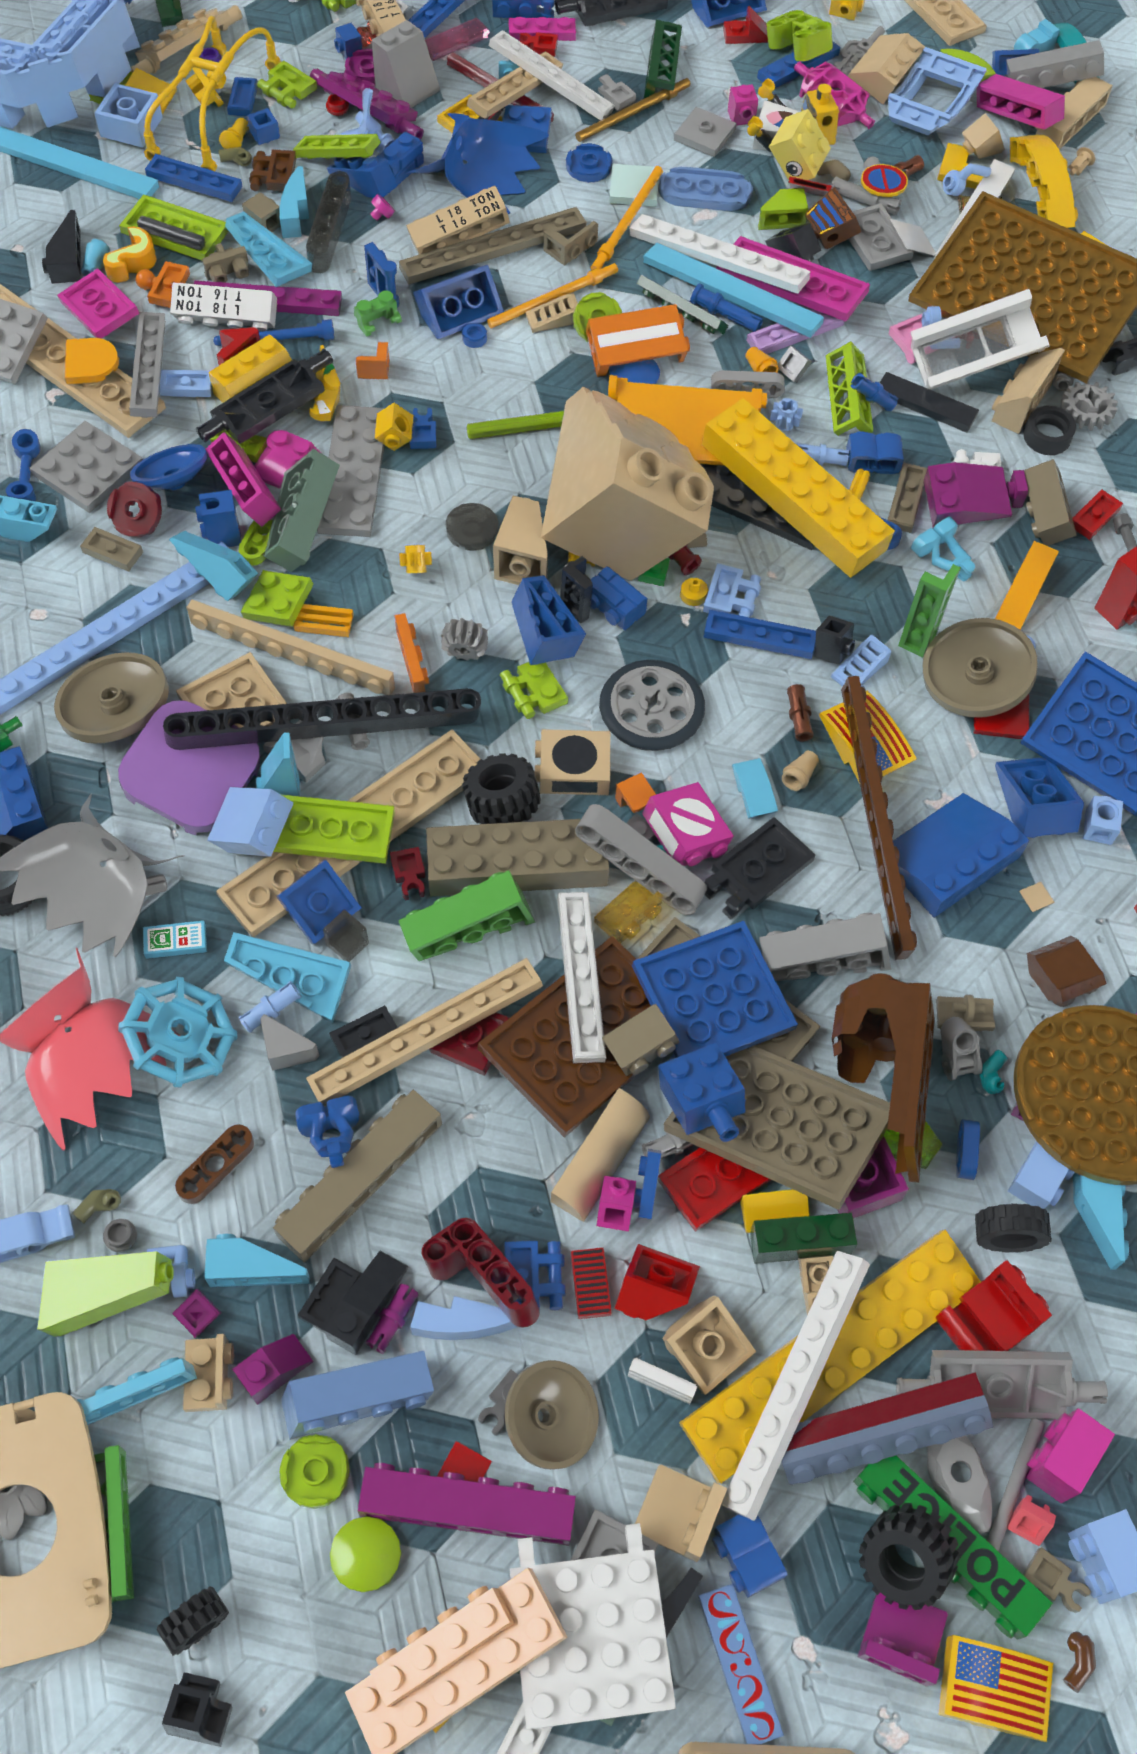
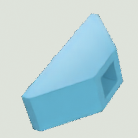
M0 495V536L25 542L32 541L49 529L57 511L56 505Z

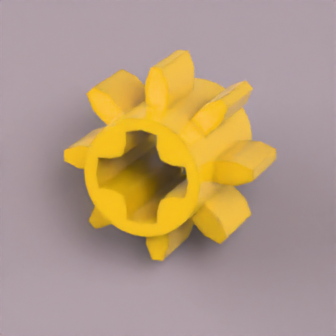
M425 545L405 546V553H399L400 566H406V573H426V565H432L431 552H425Z

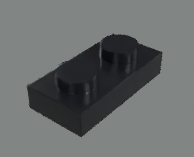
M384 1005L329 1034L340 1057L343 1058L398 1027Z

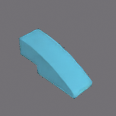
M298 166L292 173L281 196L279 209L283 238L302 237L300 220L309 219L303 166Z

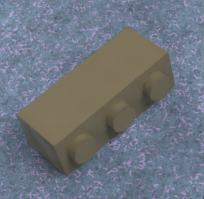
M1052 459L1024 470L1028 487L1026 497H1030V502H1027L1026 505L1030 517L1035 518V523L1031 524L1035 538H1041L1044 545L1049 546L1076 536L1062 475L1055 460Z

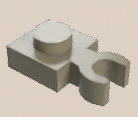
M1042 1547L1037 1549L1023 1573L1051 1602L1055 1601L1059 1595L1063 1605L1074 1613L1080 1612L1082 1608L1073 1601L1072 1593L1077 1591L1084 1597L1089 1596L1091 1593L1085 1584L1069 1581L1068 1577L1072 1569Z

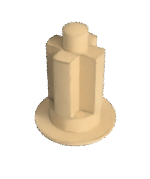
M1086 147L1078 149L1077 157L1068 167L1071 169L1069 172L1071 176H1074L1075 173L1079 176L1087 166L1095 163L1096 158L1093 151Z

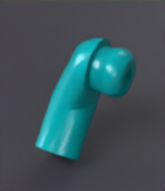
M996 1050L982 1064V1073L979 1074L982 1088L989 1094L1000 1093L1005 1086L1004 1082H1000L1001 1077H999L998 1071L1008 1061V1058L1000 1050Z

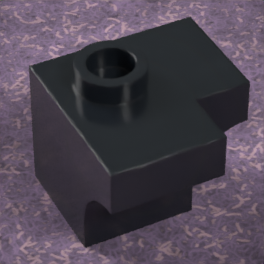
M184 1672L179 1685L174 1684L163 1717L162 1726L166 1734L221 1747L233 1707L232 1704L216 1699L221 1685L220 1681Z

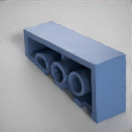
M424 1350L289 1381L281 1398L289 1440L339 1425L352 1424L370 1416L374 1418L392 1413L394 1409L406 1406L407 1410L421 1407L426 1404V1400L432 1395L434 1388Z

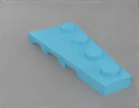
M241 212L226 218V229L241 246L245 247L248 255L276 287L311 272L312 263L247 213Z
M233 932L224 959L227 965L274 991H278L289 981H292L302 996L294 1002L332 1023L334 1022L351 969V963L235 932Z

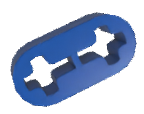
M962 1119L960 1122L956 1157L957 1178L974 1180L976 1177L979 1159V1121Z

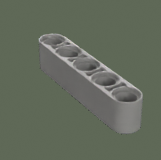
M597 804L590 805L575 829L578 838L677 912L684 915L694 914L707 891L706 884L608 809Z

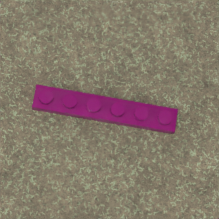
M194 281L196 285L272 291L277 297L276 312L328 316L340 315L342 291Z

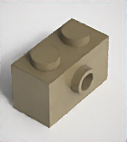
M656 1003L602 1037L626 1076L631 1073L633 1075L641 1073L649 1066L648 1062L658 1056L663 1058L676 1049L675 1045L680 1043L677 1035Z

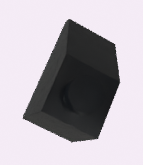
M811 223L782 230L765 240L766 245L810 262L814 260L813 255L821 251Z

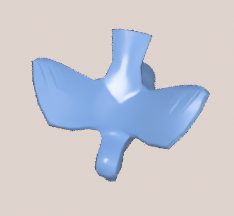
M366 88L362 92L363 110H360L355 118L360 124L359 128L345 131L340 135L377 134L381 143L375 150L381 153L394 139L389 133L383 134L381 124L371 116L370 105L373 90Z

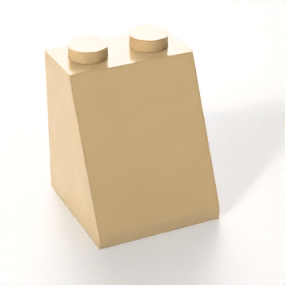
M512 496L493 544L494 579L519 585L522 578L545 575L547 578L548 553L546 541L541 538L543 523L538 501Z

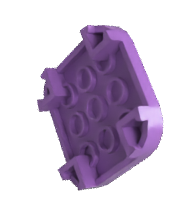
M172 701L162 705L148 721L123 757L118 768V778L126 799L135 805L137 802L184 827L186 833L196 835L197 833L212 830L230 787L246 788L254 775L257 776L260 769L259 746L257 743L184 750L170 748L166 744L163 730V722L166 717L174 713L207 711L187 701ZM235 725L231 726L233 729H240ZM207 726L203 727L201 730L204 732L212 731L214 728ZM175 729L171 733L181 734L184 730Z

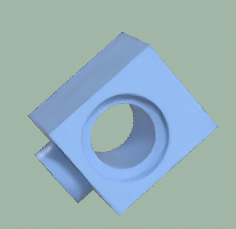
M1094 795L1086 809L1083 839L1112 845L1121 830L1123 801L1114 800L1108 796Z

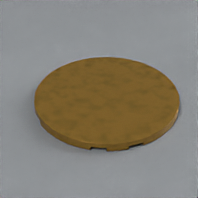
M1082 1005L1066 1008L1062 1012L1047 1017L1040 1022L1021 1046L1014 1068V1092L1018 1109L1023 1121L1036 1141L1047 1153L1068 1169L1103 1183L1136 1185L1137 1015L1125 1010L1102 1005Z

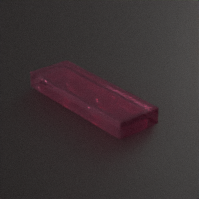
M474 18L426 39L425 42L431 60L435 61L488 38L489 29L478 18Z

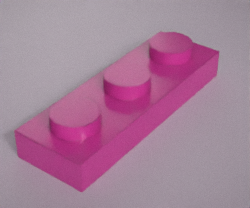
M509 18V35L520 41V33H528L531 36H535L536 32L558 34V41H576L575 18Z

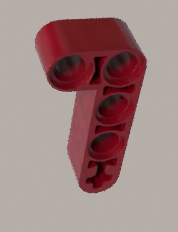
M460 1218L424 1243L421 1254L434 1279L440 1281L447 1280L467 1267L515 1326L521 1328L529 1327L538 1320L540 1310L531 1287L473 1219Z

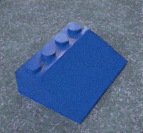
M962 793L894 839L893 844L899 850L898 868L899 873L904 876L905 887L935 918L1019 859L1030 840L1010 819Z

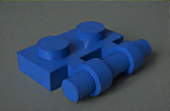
M538 1241L505 1242V1257L531 1287L539 1310V1297H549L550 1310H562L563 1297L566 1296V1286L562 1283L561 1267L565 1266L564 1255L561 1254V1243L558 1241L548 1242V1254H538ZM538 1267L548 1268L549 1283L539 1284Z

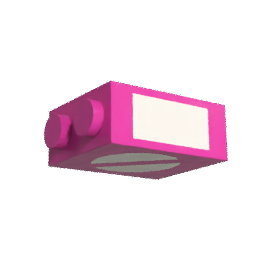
M699 782L650 796L642 812V815L667 854L683 866H695L704 859L721 857L727 852V847L734 837Z

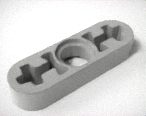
M721 370L715 372L711 377V389L752 392V388L762 389V392L767 393V398H777L785 391L784 377L776 372ZM744 382L754 383V385L749 387L742 386Z

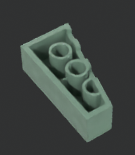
M314 448L284 472L277 501L281 510L273 518L264 555L265 558L290 572L300 565H305L310 557L309 551L340 464Z

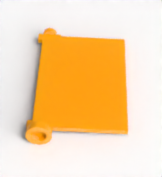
M610 375L608 396L617 400L630 412L646 416L667 428L676 436L680 444L688 447L694 460L699 464L724 465L701 445L706 423L742 398L759 412H761V408L766 409L767 393L762 392V389L752 388V392L633 383L628 382V378H618V375Z

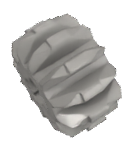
M460 618V620L451 619L449 623H445V627L442 630L441 649L447 651L449 656H456L457 659L463 658L469 661L471 658L478 660L480 656H484L487 650L488 630L482 628L481 623H474L472 619L469 621Z

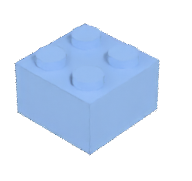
M114 83L94 113L100 137L143 148L146 144L144 138L146 114L157 99L158 94ZM160 105L151 120L150 129L152 132H154L163 118Z
M1127 1509L1088 1523L1068 1533L1071 1539L1068 1542L1070 1551L1075 1560L1081 1562L1087 1575L1084 1578L1085 1584L1090 1589L1091 1596L1097 1598L1099 1604L1137 1592V1531Z

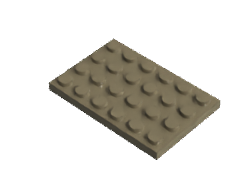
M751 1046L725 1056L745 1088L746 1112L732 1117L735 1125L739 1128V1134L736 1138L728 1142L721 1141L713 1125L686 1135L673 1111L664 1122L665 1132L840 1210L887 1131L890 1102L761 1048Z

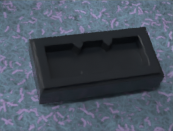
M333 1258L298 1313V1318L325 1333L324 1328L339 1303L362 1273Z

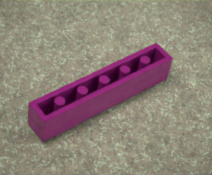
M375 1463L374 1468L365 1467L357 1510L360 1517L369 1516L386 1521L515 1539L532 1537V1541L570 1545L576 1496L569 1495L568 1489L548 1487V1492L534 1490V1485L524 1482H514L513 1487L500 1486L499 1480L487 1477H480L478 1482L464 1481V1475L450 1472L444 1473L443 1477L429 1476L430 1471L422 1468H409V1473L395 1471L394 1465L386 1463Z

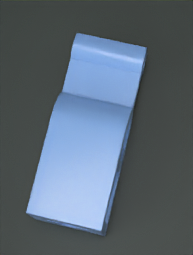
M60 1205L40 1213L27 1212L1 1219L0 1263L39 1252L45 1249L47 1245L75 1238L69 1205Z

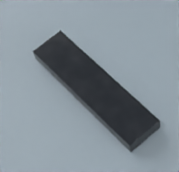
M886 372L880 381V384L883 385L886 391L898 398L896 400L897 404L967 433L979 412V409L889 372Z

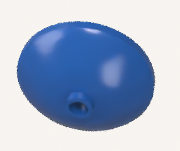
M198 444L171 447L139 462L131 470L130 477L132 482L145 484L154 490H177L184 487L186 482L195 477L204 466L208 454L205 447Z

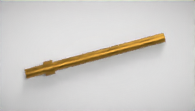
M685 78L675 83L673 91L662 89L575 134L576 139L581 142L664 99L670 100L676 97L678 92L691 86L690 80Z

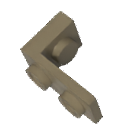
M595 221L591 222L569 239L550 227L544 231V252L565 266L586 249L595 245L598 240V223Z

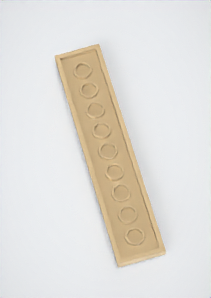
M0 284V299L36 310ZM49 318L47 319L26 362L27 365L127 438L131 437L155 418L130 416L132 378L119 368L115 372L113 370L109 375L105 376V380L100 382L67 384L65 380L66 339L77 338ZM160 398L157 415L166 409L165 402Z
M452 729L348 801L394 806L395 815L390 841H392L462 792L464 775L469 773L468 769L471 766H476V762L481 759ZM273 852L271 857L266 856L216 892L220 900L251 937H255L288 914L276 896L320 862L327 860L336 874L341 877L362 861Z

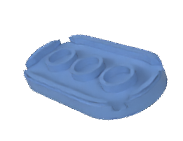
M681 166L670 169V172L666 174L664 172L661 175L658 190L660 196L666 202L675 206L736 211L750 203L753 186L750 181L747 182L744 179L745 176L737 172Z

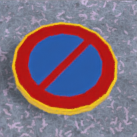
M877 164L867 167L862 172L861 184L871 194L881 197H893L905 191L908 185V178L897 167Z

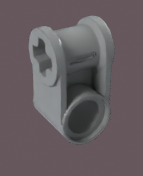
M960 1017L947 1019L943 1023L940 1032L943 1052L942 1066L946 1077L952 1081L959 1075L973 1073L974 1075L981 1074L982 1061L978 1034Z

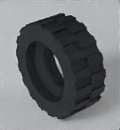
M1000 1204L987 1207L975 1214L977 1244L984 1249L1005 1253L1028 1252L1048 1246L1049 1242L1052 1241L1049 1212L1047 1213L1046 1209H1042L1039 1206H1031L1030 1204Z

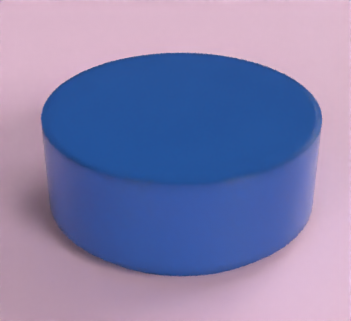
M478 323L466 325L462 330L463 343L471 348L482 347L487 342L486 328Z

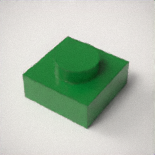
M665 558L638 576V581L664 587L670 559Z

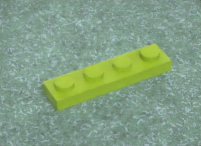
M377 134L304 136L293 148V151H296V158H368L373 155L374 150L381 142Z

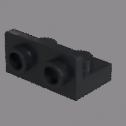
M583 556L575 561L568 562L562 569L560 598L580 623L589 619L593 583L585 574L587 559Z

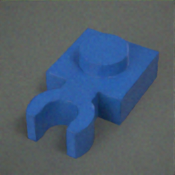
M414 408L412 440L410 441L411 449L437 448L436 421H433L432 409L427 408V414L421 416L418 414V409Z

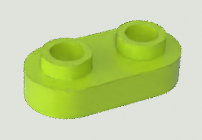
M272 519L262 527L253 521L239 545V553L252 566L259 565L266 559L264 555L273 522Z

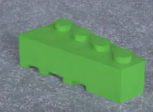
M509 870L495 873L488 880L477 885L466 886L460 893L451 897L440 898L433 905L422 910L411 911L405 918L398 920L409 950L418 961L455 950L458 946L457 943L461 941L472 944L481 941L485 933L498 930L500 934L511 931L510 925L524 921L525 926L535 923L524 893Z

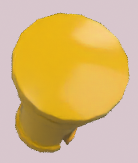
M240 117L236 119L232 127L221 132L219 142L224 149L242 146L243 136L249 131L248 121Z

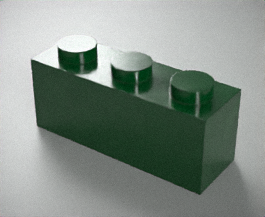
M852 1213L756 1220L750 1229L754 1264L798 1260V1258L827 1255L834 1257L837 1251L852 1255L857 1247Z

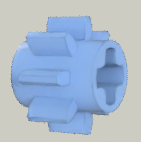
M784 398L779 403L774 402L770 420L775 421L778 429L789 431L794 426L799 427L803 409L798 408L797 401Z

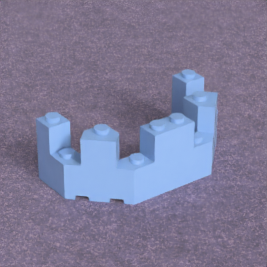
M72 0L67 8L32 45L0 38V126L13 129L25 115L22 107L35 103L47 128L78 118L69 92L85 87L88 94L105 97L114 83L119 84L131 71L125 52L140 47L124 0Z

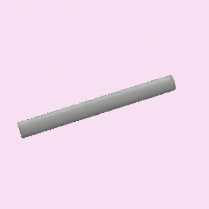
M1035 1418L1030 1421L987 1541L997 1551L1000 1549L1027 1475L1029 1466L1026 1464L1038 1445L1045 1425L1042 1421Z

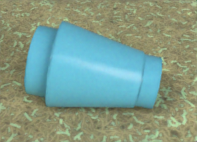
M93 239L87 243L81 269L84 276H87L97 268L100 270L103 267V257L106 253L110 252V248L105 242Z

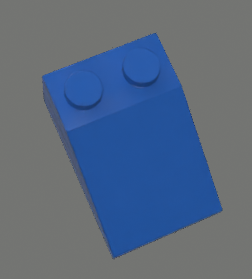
M1045 758L996 762L995 768L1011 820L1026 837L1035 838L1054 834L1064 835L1079 831L1084 802L1055 764Z

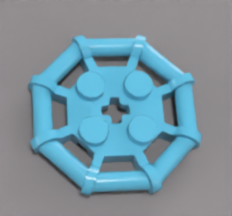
M178 976L175 980L151 987H139L135 991V997L123 1021L118 1024V1031L123 1034L134 1060L133 1067L137 1071L142 1069L172 1083L173 1087L181 1088L182 1084L210 1075L218 1076L223 1071L222 1065L233 1041L237 1039V1031L233 1029L221 1002L222 997L218 993L214 995L186 982L184 977ZM172 993L175 995V998L167 1003H164L165 1001L159 1002L156 999ZM184 994L204 1003V1005L201 1006L184 998ZM145 1005L153 1011L148 1022L137 1021ZM208 1011H212L219 1028L213 1027L212 1023L209 1024L207 1020ZM178 1024L183 1025V1031L187 1035L178 1036L174 1034L171 1026L176 1028ZM136 1032L146 1034L147 1045L151 1048L146 1053ZM211 1038H218L220 1041L212 1055L206 1048ZM155 1055H159L174 1062V1070L151 1059ZM200 1058L204 1062L203 1065L184 1070V1063H189L193 1059Z

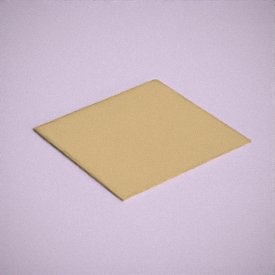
M1042 882L1019 891L1032 912L1055 903Z

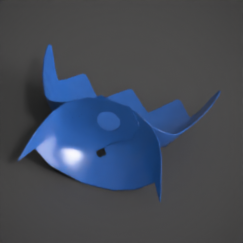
M447 113L455 120L452 138L441 159L405 173L427 175L445 169V175L451 185L466 198L492 186H496L500 195L525 194L526 191L514 172L540 169V166L528 152L526 146L547 138L549 134L518 124L488 119H474L464 114Z

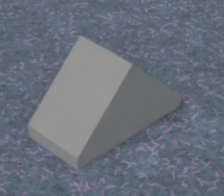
M263 1014L260 1020L272 1071L317 1060L319 1052L316 1043Z

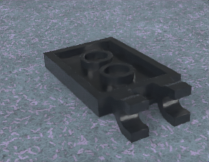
M773 817L713 864L711 871L714 874L704 882L707 885V891L704 895L710 900L724 887L732 896L726 900L727 906L722 912L731 920L746 904L751 909L756 908L812 863L816 855L781 822Z

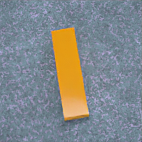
M1036 541L1033 542L995 619L1007 622L1021 630L1059 553L1058 550Z

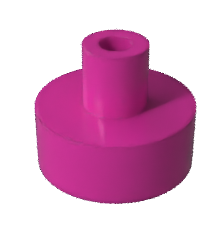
M379 194L372 199L371 203L376 208L370 215L378 221L382 215L389 219L395 212V209Z

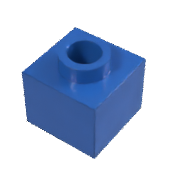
M352 22L335 28L336 38L334 39V45L337 52L341 53L345 59L348 56L350 59L355 51L362 50L361 35Z
M269 108L247 115L249 131L258 145L280 138L278 122Z

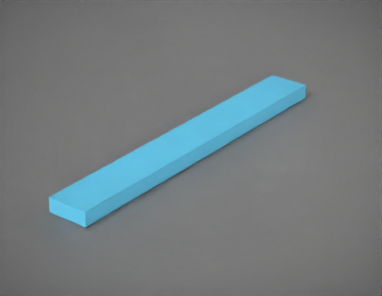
M0 127V152L138 199L143 194L152 197L159 188L157 179Z
M658 242L644 255L643 263L694 286L701 283L705 289L715 294L717 292L721 293L725 300L809 338L823 324L824 317Z

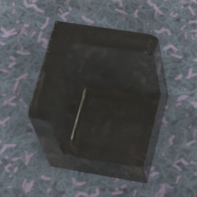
M345 909L323 929L326 945L347 962H350L369 944L366 927Z

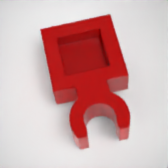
M536 32L535 36H531L528 33H520V42L539 55L546 51L555 57L558 34Z

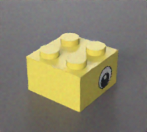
M809 109L785 117L769 145L771 152L788 180L790 176L804 180L815 178L831 149L827 138L824 137L817 120L812 116Z

